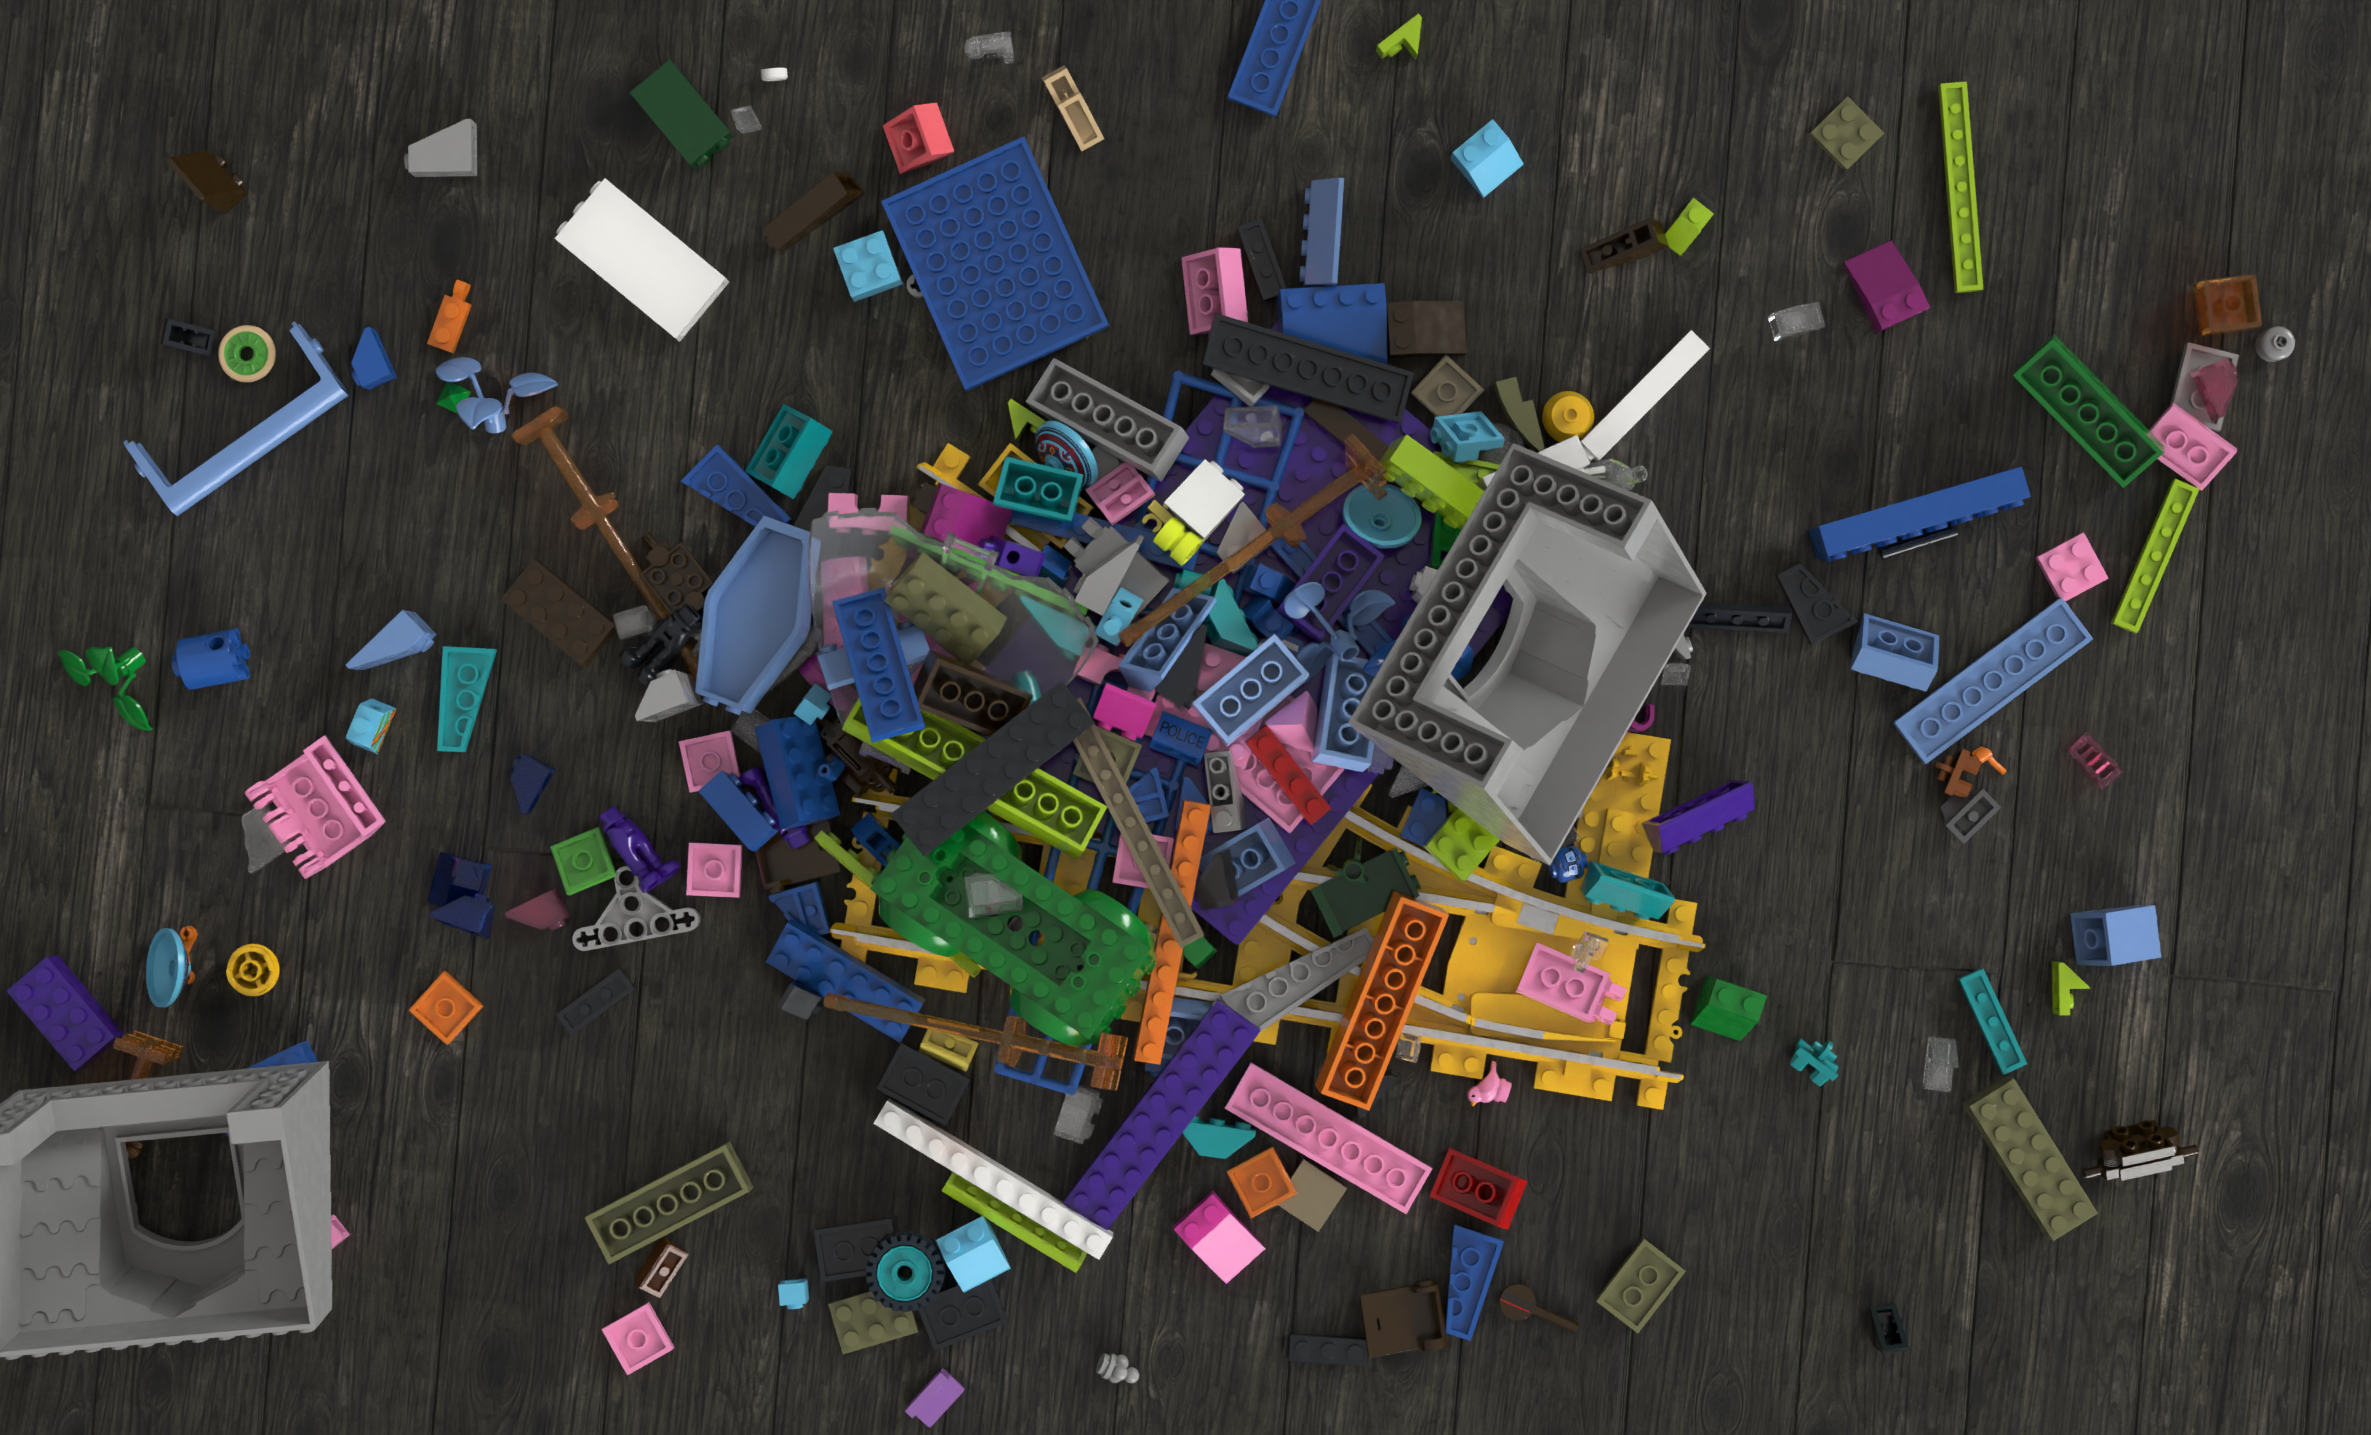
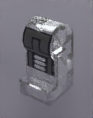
M1010 31L974 36L969 38L964 45L967 59L974 64L998 57H1003L1005 64L1015 62Z

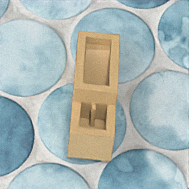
M1063 65L1042 77L1041 79L1080 150L1084 151L1104 140L1068 69Z

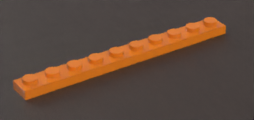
M1183 799L1170 869L1191 908L1211 805ZM1162 911L1154 947L1155 954L1157 955L1155 958L1157 964L1149 974L1133 1055L1134 1061L1158 1065L1161 1064L1183 947L1180 948Z

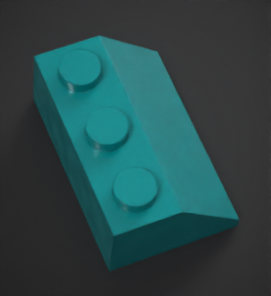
M783 404L745 472L794 499L801 490L810 470L815 466L817 458L827 445L833 431L814 419Z
M1005 457L993 505L1071 523L1082 490L1083 474Z
M1592 860L1580 888L1587 901L1600 905L1601 902L1610 904V908L1619 912L1629 910L1635 912V916L1644 920H1649L1650 917L1659 920L1675 900V897L1664 883Z

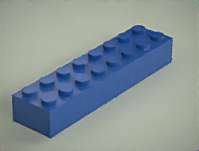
M2018 467L1810 529L1809 534L1817 560L1825 558L1827 563L1847 557L1846 551H1850L1851 555L1871 550V544L1874 543L1876 548L1898 542L1897 536H1900L1902 541L1922 535V529L1929 533L1948 527V521L1953 526L1973 520L1972 514H1975L1976 518L1999 512V506L2001 511L2024 505L2023 499L2029 498L2031 495L2023 469Z

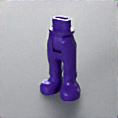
M760 767L753 768L739 776L743 785L753 786L756 789L755 793L760 799L763 810L768 811L776 820L774 826L779 830L778 833L784 836L782 839L788 841L792 850L810 841L806 832L808 829L807 825L787 829L780 828L771 789Z
M614 806L599 816L605 825L603 830L608 834L611 845L625 861L631 873L638 877L639 889L643 893H647L658 884L660 885L669 879L681 866L675 860L666 863L660 861L661 857L654 851L643 831L629 818L625 819L627 815L625 813L620 814Z

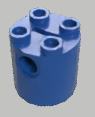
M238 628L182 638L177 642V647L172 657V668L177 677L181 676L189 690L246 680L250 678L249 669L246 665V659L250 658V651L247 643L242 644Z

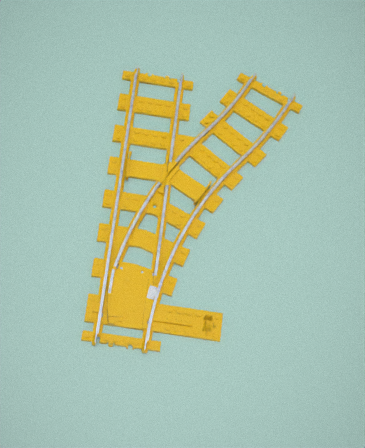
M949 443L933 467L925 462L918 464L916 467L936 480V486L939 482L985 499L957 480L971 457ZM910 504L909 528L920 533L926 514ZM1012 524L1007 525L1003 539L1039 552L1046 544L1048 545L1051 542L1038 531ZM891 535L885 543L879 544V547L885 551L884 558L877 560L871 557L872 565L867 571L868 591L884 587L887 595L889 587L908 559V550L895 545ZM962 569L956 578L969 576L966 570ZM983 578L982 582L978 581L983 599L997 610L1013 591L1007 589V592L996 589L992 586L993 583ZM890 606L895 626L898 628L897 624L900 622L898 612ZM977 658L970 665L982 671L987 669ZM1626 732L1584 805L1582 818H1577L1573 846H1576L1580 853L1585 852L1588 866L1592 860L1642 877H1649L1653 849L1642 823L1659 815L1671 739ZM893 768L889 778L896 784L898 769ZM1370 784L1280 894V899L1270 906L1239 944L1232 985L1193 979L1197 976V972H1182L1184 955L1182 954L1174 997L1214 1003L1218 998L1225 1003L1220 996L1221 994L1289 963L1291 949L1305 956L1330 944L1331 942L1297 924L1296 919L1299 903L1307 890L1338 876L1337 873L1322 866L1347 828L1384 849L1385 852L1393 848H1397L1398 852L1403 850L1410 864L1406 866V869L1410 876L1415 874L1421 886V889L1417 890L1420 896L1416 899L1440 907L1447 913L1465 916L1447 963L1443 993L1440 994L1420 986L1399 1037L1402 1040L1434 1045L1430 1071L1482 1079L1486 1054L1537 1062L1533 1088L1612 1101L1616 1075L1640 1079L1636 1105L1663 1110L1668 1082L1678 1083L1684 1078V1075L1680 1073L1662 1071L1658 1066V1061L1671 1062L1674 1044L1671 1042L1670 1037L1678 1039L1682 1036V1029L1677 1025H1672V1023L1678 1020L1682 993L1688 990V988L1680 986L1678 978L1682 974L1690 975L1687 969L1689 951L1700 952L1705 948V944L1701 936L1692 935L1697 903L1675 899L1674 903L1668 908L1666 924L1641 919L1634 915L1635 912L1625 910V912L1616 911L1610 908V904L1601 902L1600 905L1593 904L1585 899L1586 897L1580 890L1588 868H1584V875L1581 879L1567 882L1565 896L1562 898L1533 888L1542 863L1494 846L1488 854L1483 869L1477 866L1465 882H1460L1423 846L1400 837L1411 811V806H1407L1397 828L1360 808L1361 803L1373 786ZM870 788L867 790V793L862 794L859 798L855 795L852 797L853 802L876 805L875 809L877 812L872 814L887 829L889 821L894 820L890 814L910 799L909 797L894 795V789L893 793L890 794L886 789L882 792H874ZM864 812V813H863V818H864L869 812ZM995 814L990 815L1014 836L1016 841L1044 845L1039 874L1044 876L1051 845ZM1095 829L1091 839L1101 841L1102 834ZM854 837L852 845L857 849L863 848L857 854L861 858L859 863L866 869L871 866L877 872L881 871L882 864L861 844H857V839ZM1085 848L1078 860L1061 851L1053 883L1072 896L1086 890L1097 851ZM853 874L852 882L847 884V887H851L856 891V897L853 900H844L848 906L845 923L836 922L830 928L832 937L842 940L841 949L866 963L868 950L918 958L915 985L966 993L969 974L950 957L929 952L910 942L892 928L872 925L877 894ZM1144 888L1140 900L1138 918L1150 931L1155 947L1161 910L1151 890ZM1385 912L1348 929L1346 936L1366 927L1374 939ZM1044 934L1038 941L1037 946L1044 942ZM1536 943L1610 973L1608 978L1611 979V982L1627 989L1621 1002L1606 995L1603 999L1601 1006L1617 1012L1611 1026L1597 1019L1594 1022L1590 1021V1023H1587L1516 992ZM1639 944L1662 948L1644 1054L1620 1050L1626 1026L1625 1016L1636 950ZM1365 961L1339 978L1335 1002L1309 998L1280 1019L1330 1027L1328 1054ZM977 964L980 967V969L986 970L984 967ZM1146 973L1140 980L1142 986L1134 997L1129 996L1124 1005L1127 1007L1121 1019L1140 1022L1149 975ZM1280 1019L1261 1031L1253 1041L1276 1045Z

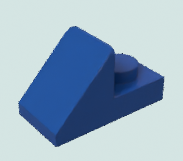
M1255 595L1241 609L1246 616V623L1267 640L1275 634L1282 642L1294 629L1290 621L1273 609L1271 601Z

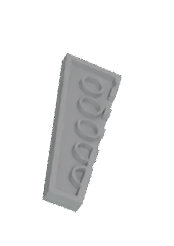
M1365 927L1233 988L1220 996L1226 1005L1258 1026L1261 1032L1365 961L1374 939Z

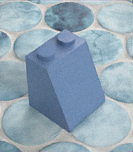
M2136 905L2070 913L2076 965L2114 966L2161 958L2155 905Z

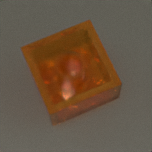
M2256 274L2203 280L2193 285L2200 337L2251 331L2262 326Z

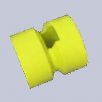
M1174 516L1158 532L1153 542L1164 552L1170 550V557L1180 566H1183L1197 552L1204 540L1193 531L1187 532V526Z

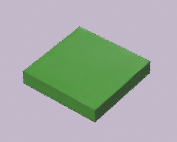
M599 827L550 847L565 892L569 896L617 876L602 830Z

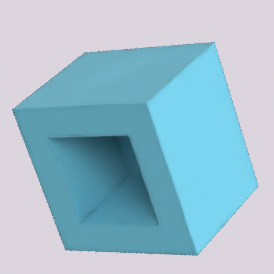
M814 683L793 714L811 725L817 717L822 719L830 708L827 702L832 695Z
M808 1279L782 1280L778 1284L780 1306L787 1305V1309L802 1308L803 1304H806L809 1300Z

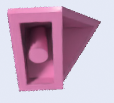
M1305 691L1264 723L1279 742L1313 753L1318 723V709L1310 694Z

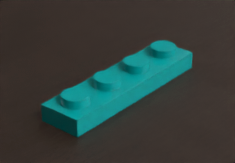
M1979 968L1958 978L1957 980L2000 1073L2005 1075L2027 1065L1984 969Z

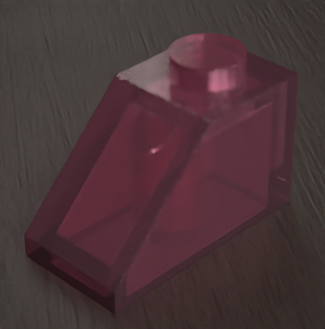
M2228 357L2190 373L2211 421L2225 416L2238 383L2236 367L2232 362H2229Z
M557 889L550 890L504 913L508 919L540 930L550 928L551 932L564 926V920L570 917Z

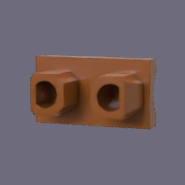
M1965 749L1961 751L1955 768L1951 767L1954 757L1949 755L1946 756L1943 764L1935 763L1934 767L1941 770L1937 778L1938 780L1945 782L1947 775L1951 774L1944 795L1949 797L1952 795L1968 797L1972 784L1960 780L1961 773L1966 771L1977 775L1982 764L1980 760L1969 755L1970 751Z

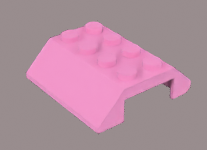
M326 735L304 749L303 752L305 754L268 780L259 781L244 792L250 802L265 796L253 805L256 810L262 809L274 802L277 809L268 812L262 819L265 823L275 820L268 827L281 845L295 838L294 841L283 848L286 853L292 852L302 845L305 846L307 852L300 854L293 860L296 867L311 860L298 869L304 879L330 866L371 837L386 822Z

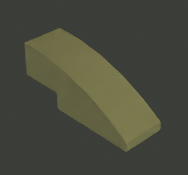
M1513 377L1495 382L1493 386L1498 401L1515 432L1534 452L1538 453L1545 450L1533 400L1522 402L1517 378Z

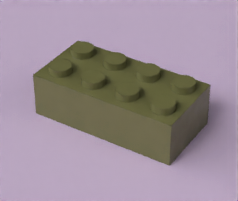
M924 552L898 578L884 599V602L967 665H971L999 635L1007 619L1004 614Z

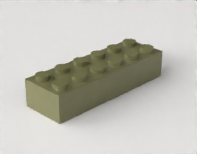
M2004 1076L1962 1103L2046 1238L2055 1241L2098 1214L2014 1078Z
M729 1141L587 1215L585 1220L609 1265L750 1192L754 1187Z

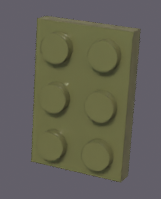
M1642 1238L1595 1300L1636 1333H1639L1686 1271L1646 1239Z
M870 1291L832 1301L828 1304L843 1354L919 1332L913 1310L909 1312H896L889 1307L886 1308L882 1306L880 1301L874 1298L873 1293Z

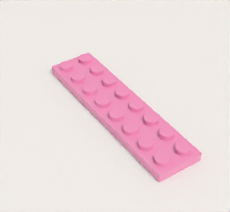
M1252 1062L1249 1064L1225 1106V1109L1405 1214H1407L1432 1171V1167Z

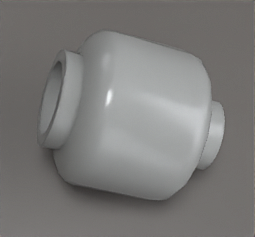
M2275 326L2266 329L2256 339V352L2260 358L2267 362L2285 359L2295 348L2294 336L2290 330L2284 327Z

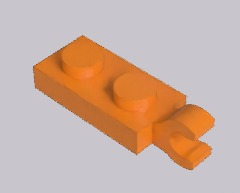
M456 280L453 296L444 295L427 344L454 354L471 308V304L465 302L470 290V284Z

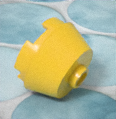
M1564 391L1555 394L1547 401L1543 409L1542 421L1546 432L1559 442H1563L1576 435L1579 440H1582L1593 427L1594 411L1590 402L1583 395L1572 391Z
M247 944L238 948L231 955L227 964L226 974L231 986L239 993L246 996H260L270 991L276 984L279 977V963L274 953L267 947L259 944Z

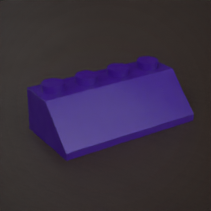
M1732 780L1643 822V828L1653 851L1664 853V855L1671 854L1679 849L1678 845L1687 842V844L1694 843L1702 839L1701 834L1720 831L1725 828L1724 824L1731 820L1738 822L1747 818V813L1754 810L1752 782Z

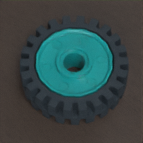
M911 1231L897 1232L880 1241L871 1252L866 1266V1281L870 1292L873 1293L877 1301L882 1303V1306L889 1307L896 1312L916 1311L928 1305L940 1291L945 1275L944 1260L938 1247L933 1244V1241L925 1238L924 1235ZM903 1265L912 1269V1276L908 1278L902 1277L899 1274V1267Z

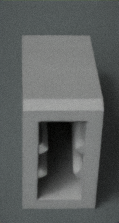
M465 119L409 145L408 154H405L404 157L405 168L414 177L477 176V124L471 119Z

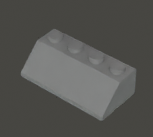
M671 669L656 674L657 679L650 681L635 714V718L637 721L657 722L702 705L703 701L700 694L695 693L696 682L693 675Z

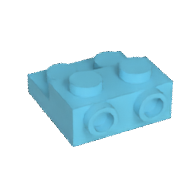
M1482 411L1435 417L1433 428L1430 431L1431 441L1440 444L1444 457H1450L1454 462L1459 463L1477 460L1480 450L1489 451L1495 448H1502L1505 440Z

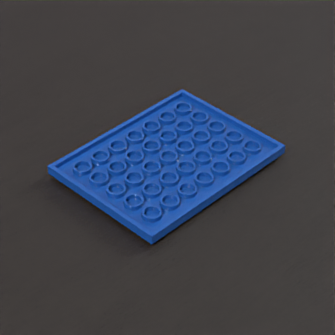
M1024 136L881 201L965 391H969L1110 327Z

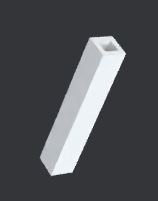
M1692 330L1581 441L1590 462L1594 460L1597 463L1710 349Z

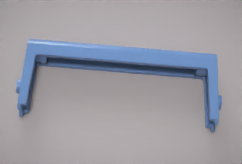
M294 321L291 323L293 328L289 331L310 360L321 380L181 480L171 485L141 443L136 444L134 441L129 443L127 440L123 442L136 461L134 465L136 470L142 477L148 478L167 507L175 515L179 516L349 396L347 389L321 354L324 351L321 344L315 338L311 339L300 324Z

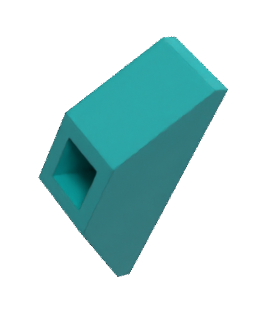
M1224 579L1219 580L1212 587L1210 596L1216 597L1217 602L1202 624L1207 627V635L1212 645L1248 657L1258 648L1257 637L1250 631L1244 612L1238 608L1234 600L1232 588L1226 584Z
M1195 1116L1183 1131V1134L1200 1156L1226 1159L1252 1140L1256 1135V1129L1251 1128V1124L1237 1121L1235 1125L1225 1124L1223 1119L1210 1118L1209 1122L1200 1121L1199 1116Z

